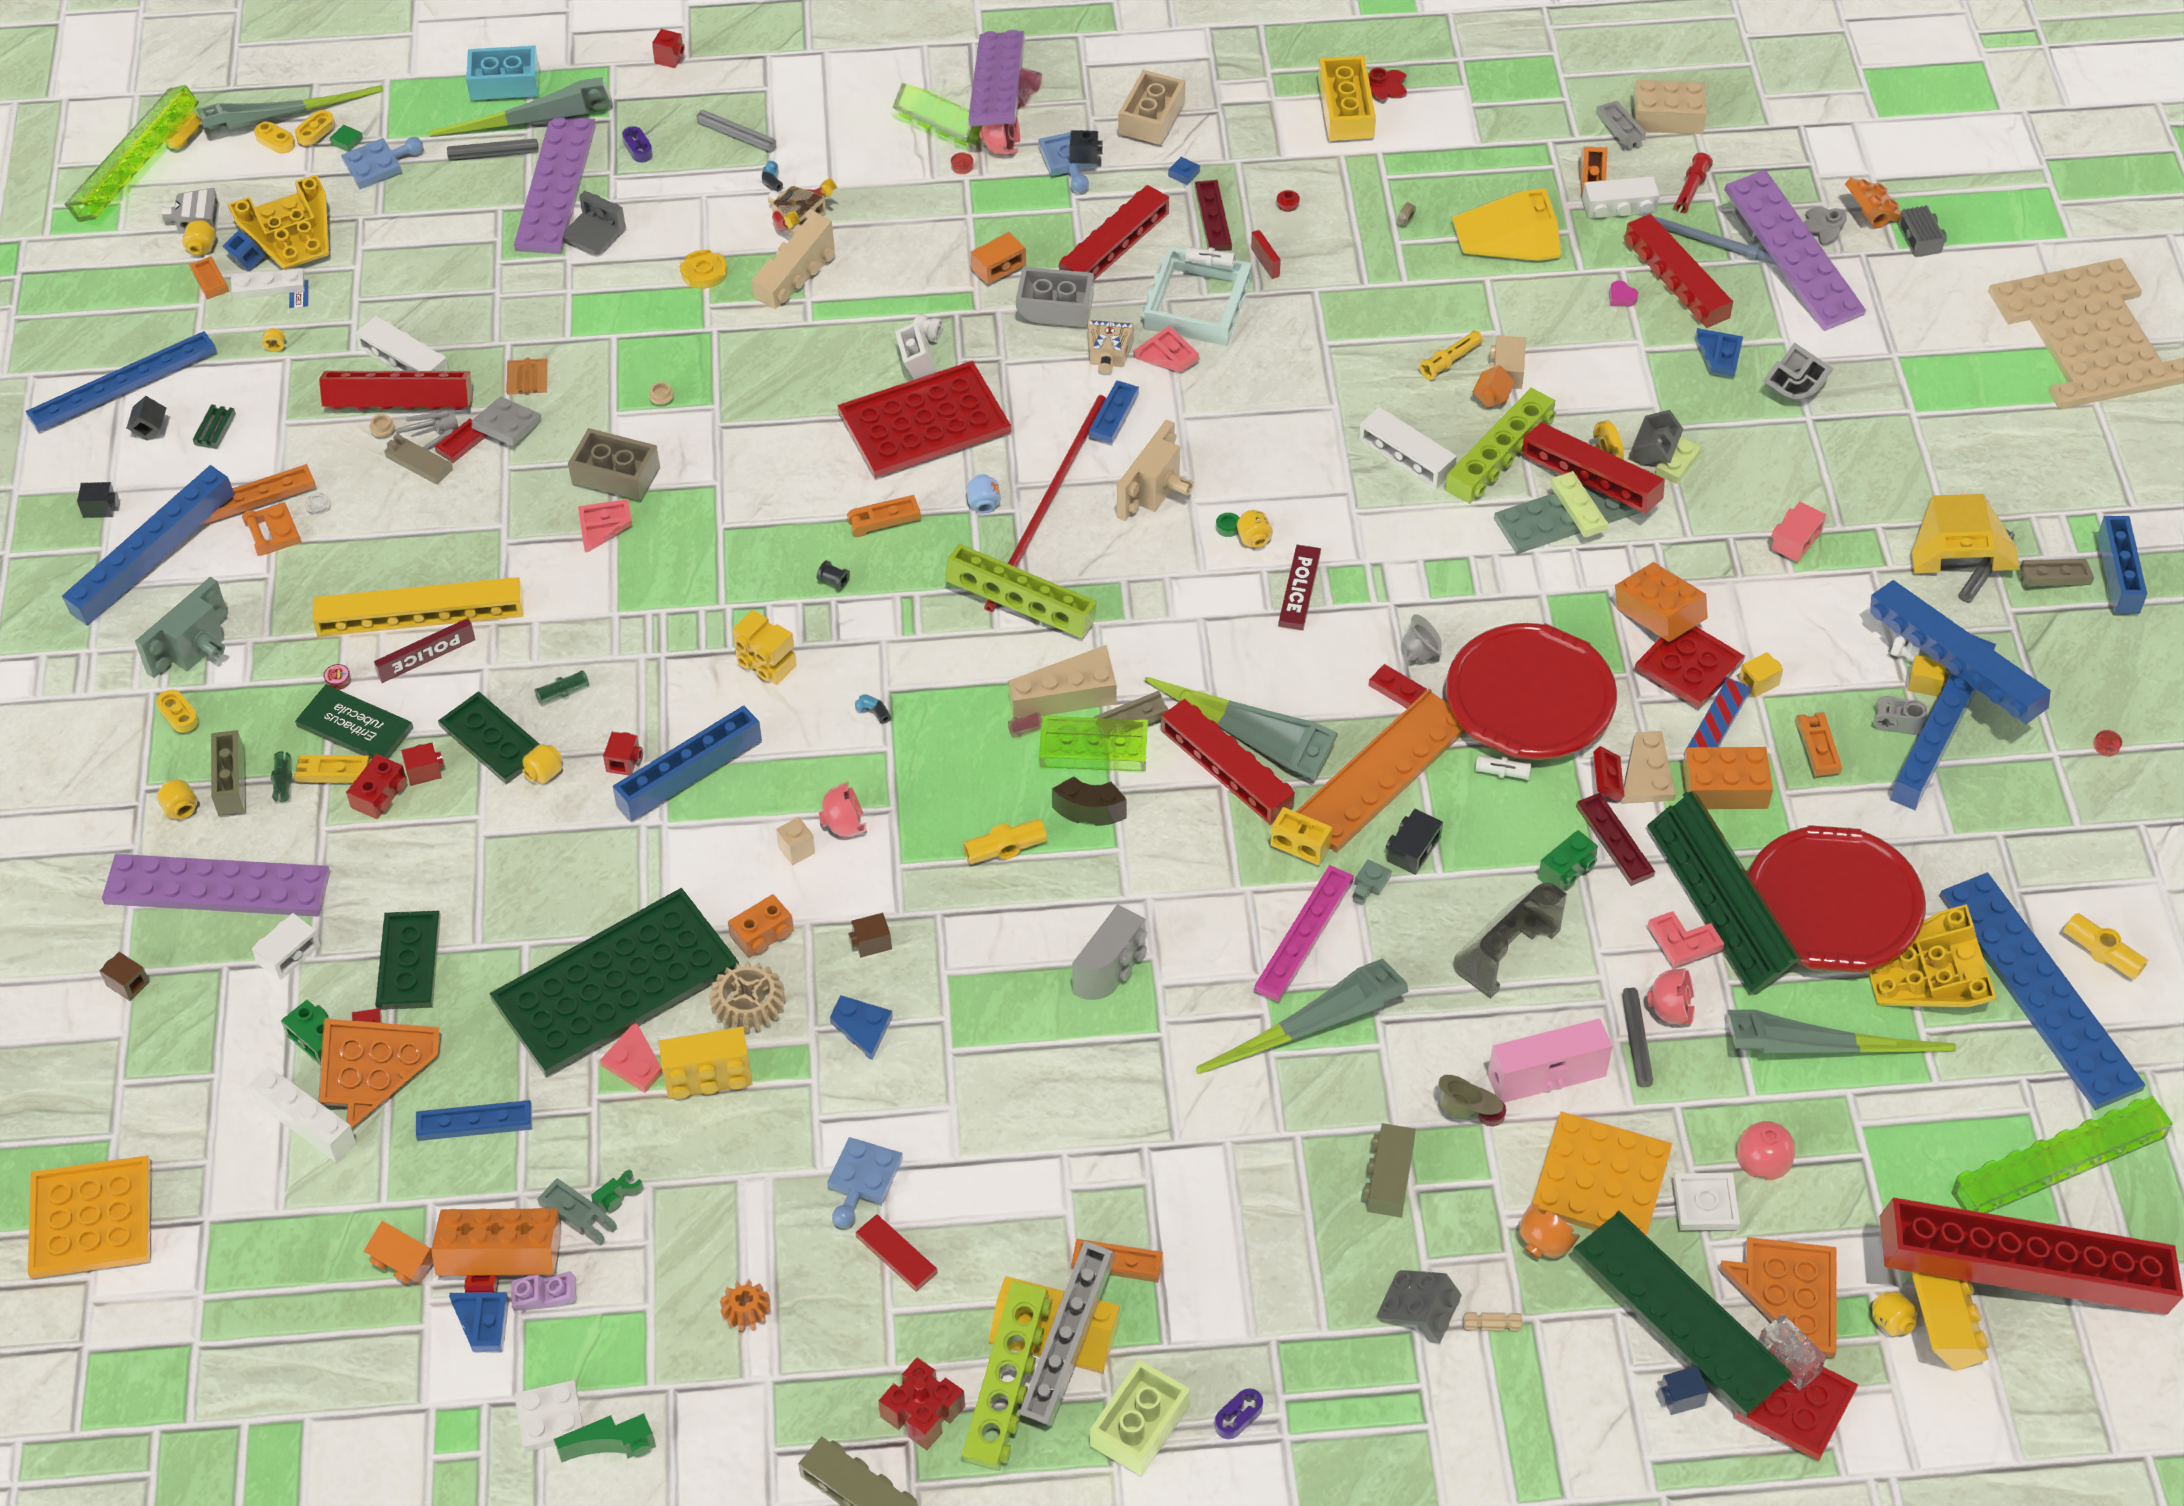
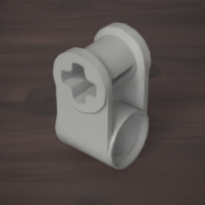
M1882 696L1877 699L1876 708L1878 713L1874 718V726L1883 731H1895L1910 735L1921 733L1927 716V707L1923 702L1892 696Z

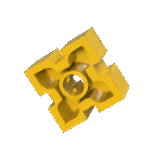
M752 609L732 629L737 662L745 669L749 668L752 671L757 669V674L763 680H769L778 685L797 666L795 652L791 651L794 647L793 633L778 624L775 626L770 624L767 617Z

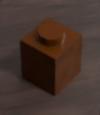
M883 912L851 921L852 932L848 933L852 949L857 948L860 958L892 950L891 934Z
M118 952L112 959L106 961L99 970L105 985L128 1001H131L150 983L144 967L121 952Z

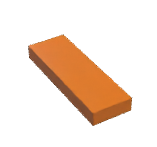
M1076 1239L1071 1269H1074L1084 1243L1082 1239ZM1085 1240L1109 1249L1116 1254L1109 1275L1159 1283L1163 1252Z

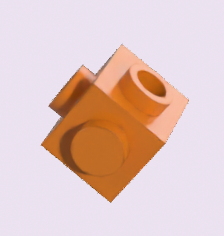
M1498 365L1481 373L1472 392L1486 408L1502 405L1508 400L1510 390L1515 381L1501 365Z

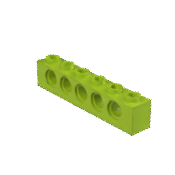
M1531 387L1447 473L1445 491L1468 504H1471L1477 497H1481L1486 487L1498 479L1500 472L1505 467L1509 468L1518 453H1523V437L1540 422L1548 425L1552 423L1556 415L1554 411L1556 400Z
M958 544L947 559L945 581L1079 638H1083L1093 624L1097 601L962 544Z
M1013 1280L1011 1282L962 1452V1458L967 1463L1000 1471L1002 1463L1007 1464L1011 1446L1007 1444L1010 1434H1015L1019 1424V1416L1016 1415L1018 1405L1023 1404L1028 1391V1387L1024 1386L1027 1374L1032 1375L1035 1368L1036 1357H1032L1035 1345H1041L1044 1335V1328H1041L1043 1317L1049 1316L1052 1307V1300L1049 1299L1048 1291L1045 1288ZM1023 1312H1030L1033 1314V1318L1029 1323L1022 1324L1018 1322L1019 1315ZM1015 1341L1025 1343L1024 1349L1018 1353L1011 1352L1009 1350L1010 1345ZM1006 1370L1017 1372L1015 1379L1011 1382L1002 1381V1374ZM998 1399H1006L1008 1406L1003 1411L993 1410L994 1402ZM991 1428L1000 1430V1435L996 1440L987 1441L984 1439L987 1430Z

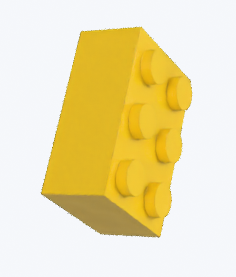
M744 1027L658 1040L668 1099H684L691 1095L713 1094L727 1089L738 1090L745 1086L753 1085Z

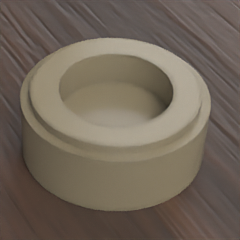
M1407 202L1398 215L1397 223L1404 227L1407 226L1415 215L1416 206Z

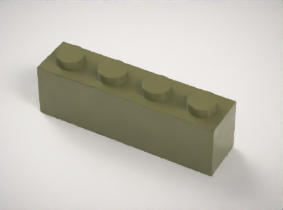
M821 1436L798 1463L800 1477L841 1506H918L917 1500L907 1491L900 1492L886 1476L883 1474L876 1475L870 1471L869 1466L858 1457L853 1459L834 1440L829 1442Z

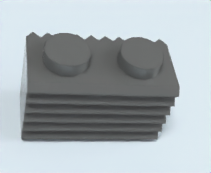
M1927 205L1901 211L1898 228H1900L1905 240H1907V244L1912 253H1914V257L1942 252L1944 243L1947 241V235L1944 229H1940L1937 215L1932 213Z

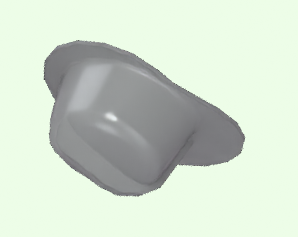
M1414 614L1411 618V627L1403 638V643L1408 649V659L1412 661L1418 658L1425 662L1437 654L1442 655V643L1438 632L1428 620L1418 614Z

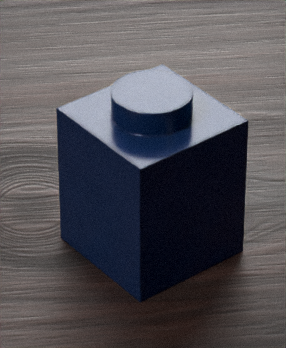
M1698 1366L1663 1375L1660 1388H1658L1660 1402L1663 1406L1667 1405L1670 1415L1705 1406L1709 1393Z

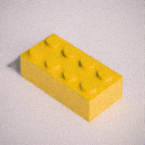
M1365 56L1319 58L1318 81L1329 141L1374 138L1376 115Z

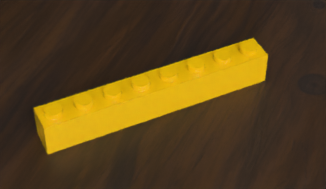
M520 577L313 597V624L317 637L455 624L466 618L470 622L524 617L523 591Z

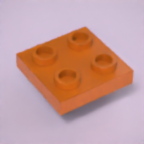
M1850 177L1847 180L1845 186L1860 204L1863 215L1873 228H1881L1889 221L1899 222L1901 214L1898 208L1899 204L1890 198L1887 194L1888 190L1884 185L1878 182L1876 184L1871 183L1863 178L1856 179Z

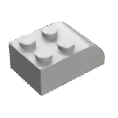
M1022 267L1016 296V308L1024 318L1032 322L1088 327L1094 295V273Z
M1118 904L1115 906L1072 963L1074 995L1087 1000L1102 999L1112 994L1122 980L1126 981L1129 978L1134 964L1137 961L1140 962L1147 952V947L1145 946L1147 937L1146 919Z

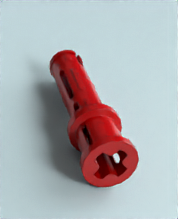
M1698 152L1692 158L1693 164L1686 171L1687 179L1677 201L1674 203V209L1677 212L1681 205L1683 207L1680 213L1688 211L1699 184L1703 183L1707 178L1706 172L1712 167L1713 160L1706 153Z

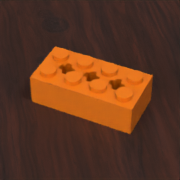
M558 1208L440 1209L431 1248L435 1276L554 1275L561 1239Z

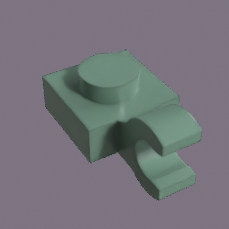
M1368 859L1355 877L1354 884L1357 886L1354 893L1357 894L1353 901L1363 905L1371 892L1379 895L1391 878L1392 870Z

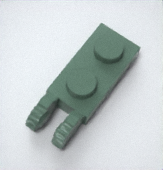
M558 1178L537 1198L538 1204L544 1208H558L561 1220L581 1234L584 1232L590 1240L599 1245L603 1243L605 1238L600 1231L591 1226L595 1220L611 1232L617 1228L615 1221L602 1212L596 1204Z

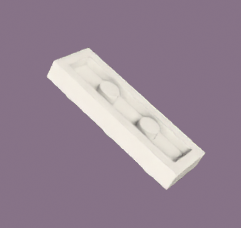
M303 268L231 276V294L233 299L305 291Z

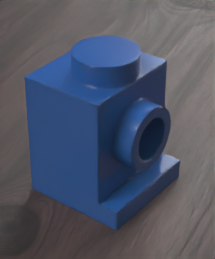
M240 230L222 246L233 259L244 266L249 272L266 256L255 242Z

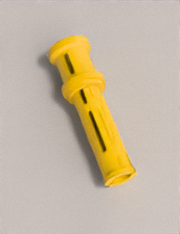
M1473 330L1447 349L1437 350L1433 357L1428 360H1422L1419 363L1421 374L1426 379L1433 380L1442 370L1450 369L1452 362L1482 344L1483 337L1480 332Z

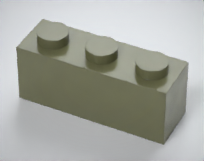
M238 730L211 733V797L218 816L245 812V754Z
M1382 1123L1380 1134L1374 1133L1372 1150L1377 1151L1376 1159L1370 1158L1367 1175L1372 1176V1182L1365 1184L1363 1200L1368 1201L1367 1212L1402 1218L1415 1141V1128Z

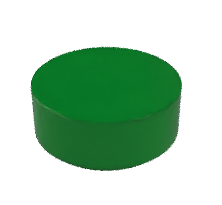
M1231 512L1220 514L1216 519V531L1224 537L1237 535V522L1240 517Z

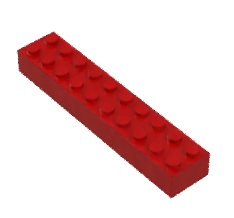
M1895 1197L1891 1199L1879 1215L1884 1267L2167 1315L2184 1297L2175 1245Z

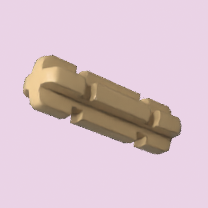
M1466 1312L1463 1323L1466 1330H1477V1327H1481V1330L1505 1331V1328H1509V1331H1520L1523 1326V1318L1520 1313H1509V1316H1505V1313L1481 1312V1315H1477V1312Z

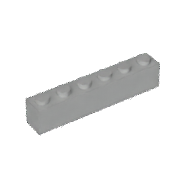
M1084 1240L1019 1414L1052 1427L1114 1263L1116 1254L1113 1251Z

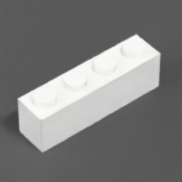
M377 316L356 332L359 349L395 371H449L447 358L442 353L432 350L424 342L415 340L407 332L400 331L390 322L384 321Z
M1380 407L1360 424V441L1435 489L1447 480V473L1456 465L1457 456L1450 450L1440 446L1431 438L1421 434L1411 425H1407L1392 413Z
M268 1066L248 1085L255 1104L334 1162L342 1158L356 1144L351 1126L271 1067Z

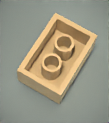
M1142 70L1118 113V134L1161 145L1185 102V80Z
M1636 80L1633 95V118L1645 132L1703 134L1707 115L1704 82Z

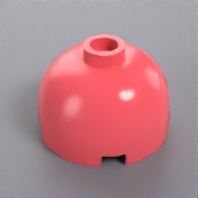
M1017 116L1015 123L982 125L980 128V139L984 141L991 152L1000 155H1010L1018 151L1019 148H1014L1015 143L1020 142V127Z
M848 781L835 786L824 795L822 800L823 811L819 812L822 825L824 827L829 826L833 833L842 837H850L867 831L866 822L860 824L859 817L863 814L855 791L852 787L848 788Z
M1686 968L1665 971L1654 981L1653 990L1648 991L1649 1007L1655 1008L1657 1016L1662 1021L1669 1024H1692L1695 1006H1690L1691 997H1694L1690 972Z
M1761 1121L1751 1124L1741 1134L1737 1144L1736 1159L1740 1167L1748 1175L1754 1178L1758 1175L1772 1181L1782 1178L1790 1171L1795 1159V1142L1789 1131L1782 1125L1773 1121Z

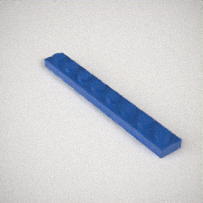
M203 331L26 410L27 417L37 432H40L217 352L215 344L207 333Z

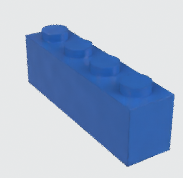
M2104 516L2097 538L2114 614H2140L2147 597V590L2130 516Z

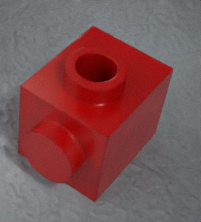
M660 29L652 42L655 64L676 68L685 51L681 33Z
M611 732L603 754L606 772L628 776L633 773L636 762L641 761L643 753L642 747L639 746L637 735L628 732Z
M433 742L401 750L410 786L442 778L439 768L444 767L441 751L435 752Z

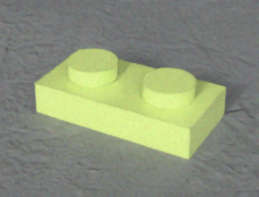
M1680 437L1671 463L1661 461L1656 467L1655 474L1678 484L1700 455L1702 447Z

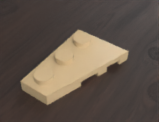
M1662 731L1635 733L1624 787L1625 796L1622 798L1621 804L1674 801L1675 790Z

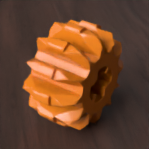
M748 1279L745 1285H741L736 1280L735 1289L726 1287V1296L720 1299L722 1307L721 1316L727 1319L730 1328L738 1325L739 1330L743 1332L745 1327L749 1325L751 1329L755 1330L756 1322L765 1324V1315L770 1314L771 1311L770 1297L767 1292L763 1291V1286L760 1283L753 1286L752 1281Z

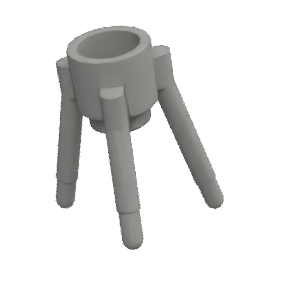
M444 410L437 413L406 417L407 422L427 421L397 428L396 432L401 433L434 425L437 432L442 431L443 434L423 447L428 450L452 433L454 429H457L458 423L452 410Z

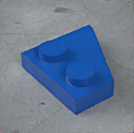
M1697 328L1695 338L1710 373L1735 377L1743 336Z
M840 995L830 1015V1023L838 1031L843 1032L853 1045L857 1044L864 1050L865 1056L868 1059L873 1060L892 1020L893 1013L892 1010Z
M507 1292L449 1293L450 1301L472 1352L502 1351L508 1306Z

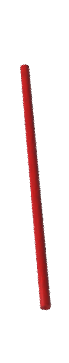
M1097 396L1007 564L1014 567L1018 566L1089 434V430L1106 400L1105 396ZM988 599L984 609L993 612L997 602Z

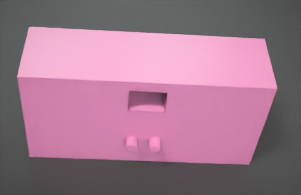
M1600 1018L1492 1046L1488 1078L1495 1095L1504 1103L1606 1077L1613 1046Z

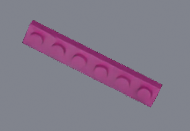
M1328 866L1257 980L1254 988L1255 992L1280 1002L1353 883L1354 875L1334 866Z

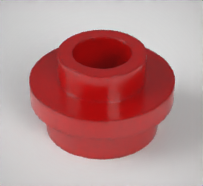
M1284 190L1277 195L1276 201L1281 210L1289 212L1297 208L1300 197L1292 190Z

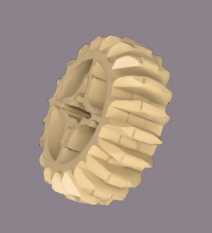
M749 962L746 963L745 967H740L736 963L734 970L726 967L725 975L718 974L717 982L712 983V992L709 995L711 1010L718 1022L723 1021L726 1029L731 1026L733 1028L744 1027V1031L747 1034L750 1028H755L759 1032L761 1025L769 1027L771 1024L770 1020L777 1021L778 1013L783 1012V1003L786 1000L785 992H783L784 984L780 981L777 973H772L769 966L762 969L760 963L755 967H751ZM769 994L766 1001L763 1004H760V1002L764 1000V997Z

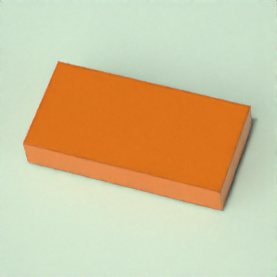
M212 256L189 264L190 270L206 299L229 292L228 285Z

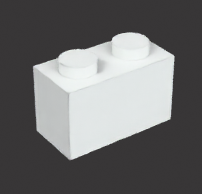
M915 322L895 331L903 362L913 379L936 373L937 369L929 341L919 324Z
M292 913L288 918L279 922L276 928L266 937L261 938L252 948L257 964L281 981L321 945L316 930Z

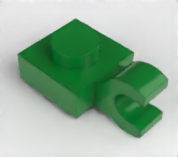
M629 1169L618 1180L613 1177L592 1193V1202L606 1214L608 1211L615 1210L621 1204V1201L624 1200V1194L640 1192L643 1188L642 1181L639 1179L635 1183L629 1184L628 1181L634 1178L633 1172Z

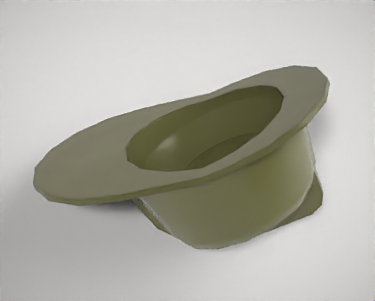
M1451 1074L1443 1075L1439 1078L1438 1084L1442 1094L1438 1105L1449 1115L1461 1120H1470L1479 1113L1492 1115L1502 1111L1503 1103L1501 1099L1488 1090Z

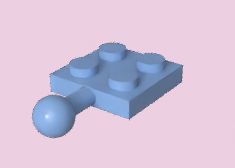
M1070 132L1038 139V146L1051 176L1070 172L1072 176V189L1077 193L1085 192L1089 187V180L1079 170L1096 166L1095 164L1070 163Z
M410 137L406 140L405 145L391 150L384 138H381L342 154L341 157L358 188L362 189L401 173V166L396 158L408 153L411 155L420 154L423 150V143L417 137Z
M848 1137L827 1182L828 1189L848 1194L843 1205L836 1207L832 1213V1220L837 1227L848 1228L854 1223L855 1212L853 1209L859 1198L882 1205L903 1160L902 1152Z

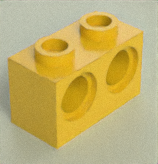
M1283 807L1271 826L1270 846L1320 865L1331 847L1332 827Z

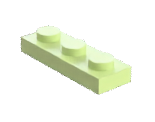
M1573 471L1551 478V488L1584 538L1607 530L1608 522Z

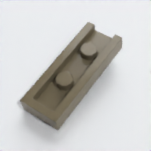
M396 434L393 440L387 442V449L384 451L386 458L436 485L453 470L451 462L411 442L400 434Z
M2086 559L2023 560L2020 565L2021 572L2019 577L2023 581L2022 584L2025 589L2033 586L2091 585L2094 580L2093 573Z
M1158 690L1096 715L1094 720L1104 742L1161 720V715L1169 709Z

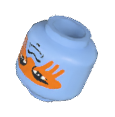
M979 474L967 484L968 503L977 512L989 513L999 505L1001 498L999 484L996 479L986 474Z

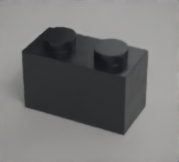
M1414 808L1409 817L1405 816L1402 819L1396 836L1392 834L1386 844V849L1388 850L1387 862L1416 875L1441 839L1443 821Z

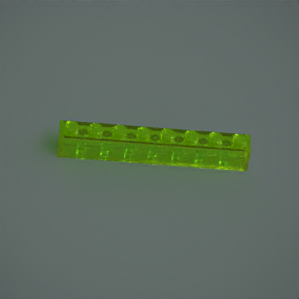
M186 85L169 88L65 202L64 205L78 222L95 220L199 104V101Z
M2153 1096L2144 1100L2139 1098L2123 1109L2108 1111L2099 1119H2088L2075 1129L2070 1131L2069 1129H2064L2049 1140H2038L2030 1148L2022 1151L2014 1150L1999 1161L1990 1160L1975 1171L1967 1170L1956 1177L1951 1194L1962 1209L1990 1213L2167 1137L2173 1122Z

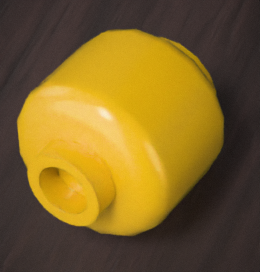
M206 221L190 222L186 226L182 238L183 247L193 255H206L212 250L216 232Z
M1248 510L1241 515L1237 522V530L1241 540L1248 547H1262L1266 545L1273 535L1269 519L1262 511Z
M540 744L524 756L522 761L524 769L522 771L529 781L544 784L561 771L563 759L559 751L552 745Z
M179 779L164 783L157 794L158 803L164 813L173 819L189 817L194 812L198 802L190 785L186 781Z
M1897 1291L1884 1292L1875 1299L1872 1305V1317L1884 1331L1891 1336H1900L1902 1334H1909L1914 1330L1917 1324L1918 1311L1916 1306L1903 1294Z

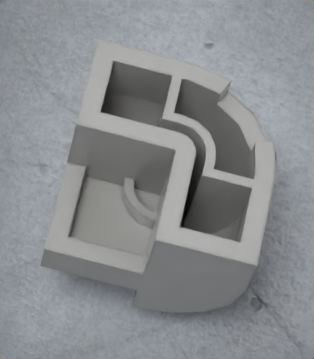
M1794 342L1781 362L1777 361L1763 382L1793 400H1804L1813 396L1822 387L1834 368Z

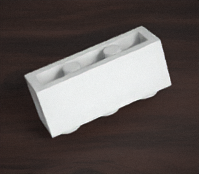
M1653 176L1585 182L1582 201L1588 219L1657 213L1659 193Z

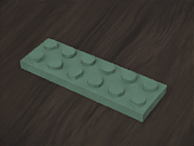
M1583 485L1608 524L1641 513V511ZM1555 493L1494 513L1496 524L1516 554L1581 533Z

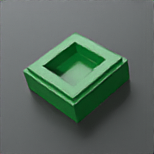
M343 124L329 139L332 145L349 152L363 139L362 132Z

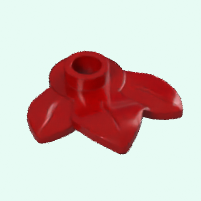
M1380 67L1373 68L1368 74L1372 95L1382 101L1386 100L1388 96L1391 98H1401L1407 95V90L1401 83L1407 77V74L1395 69L1386 71Z

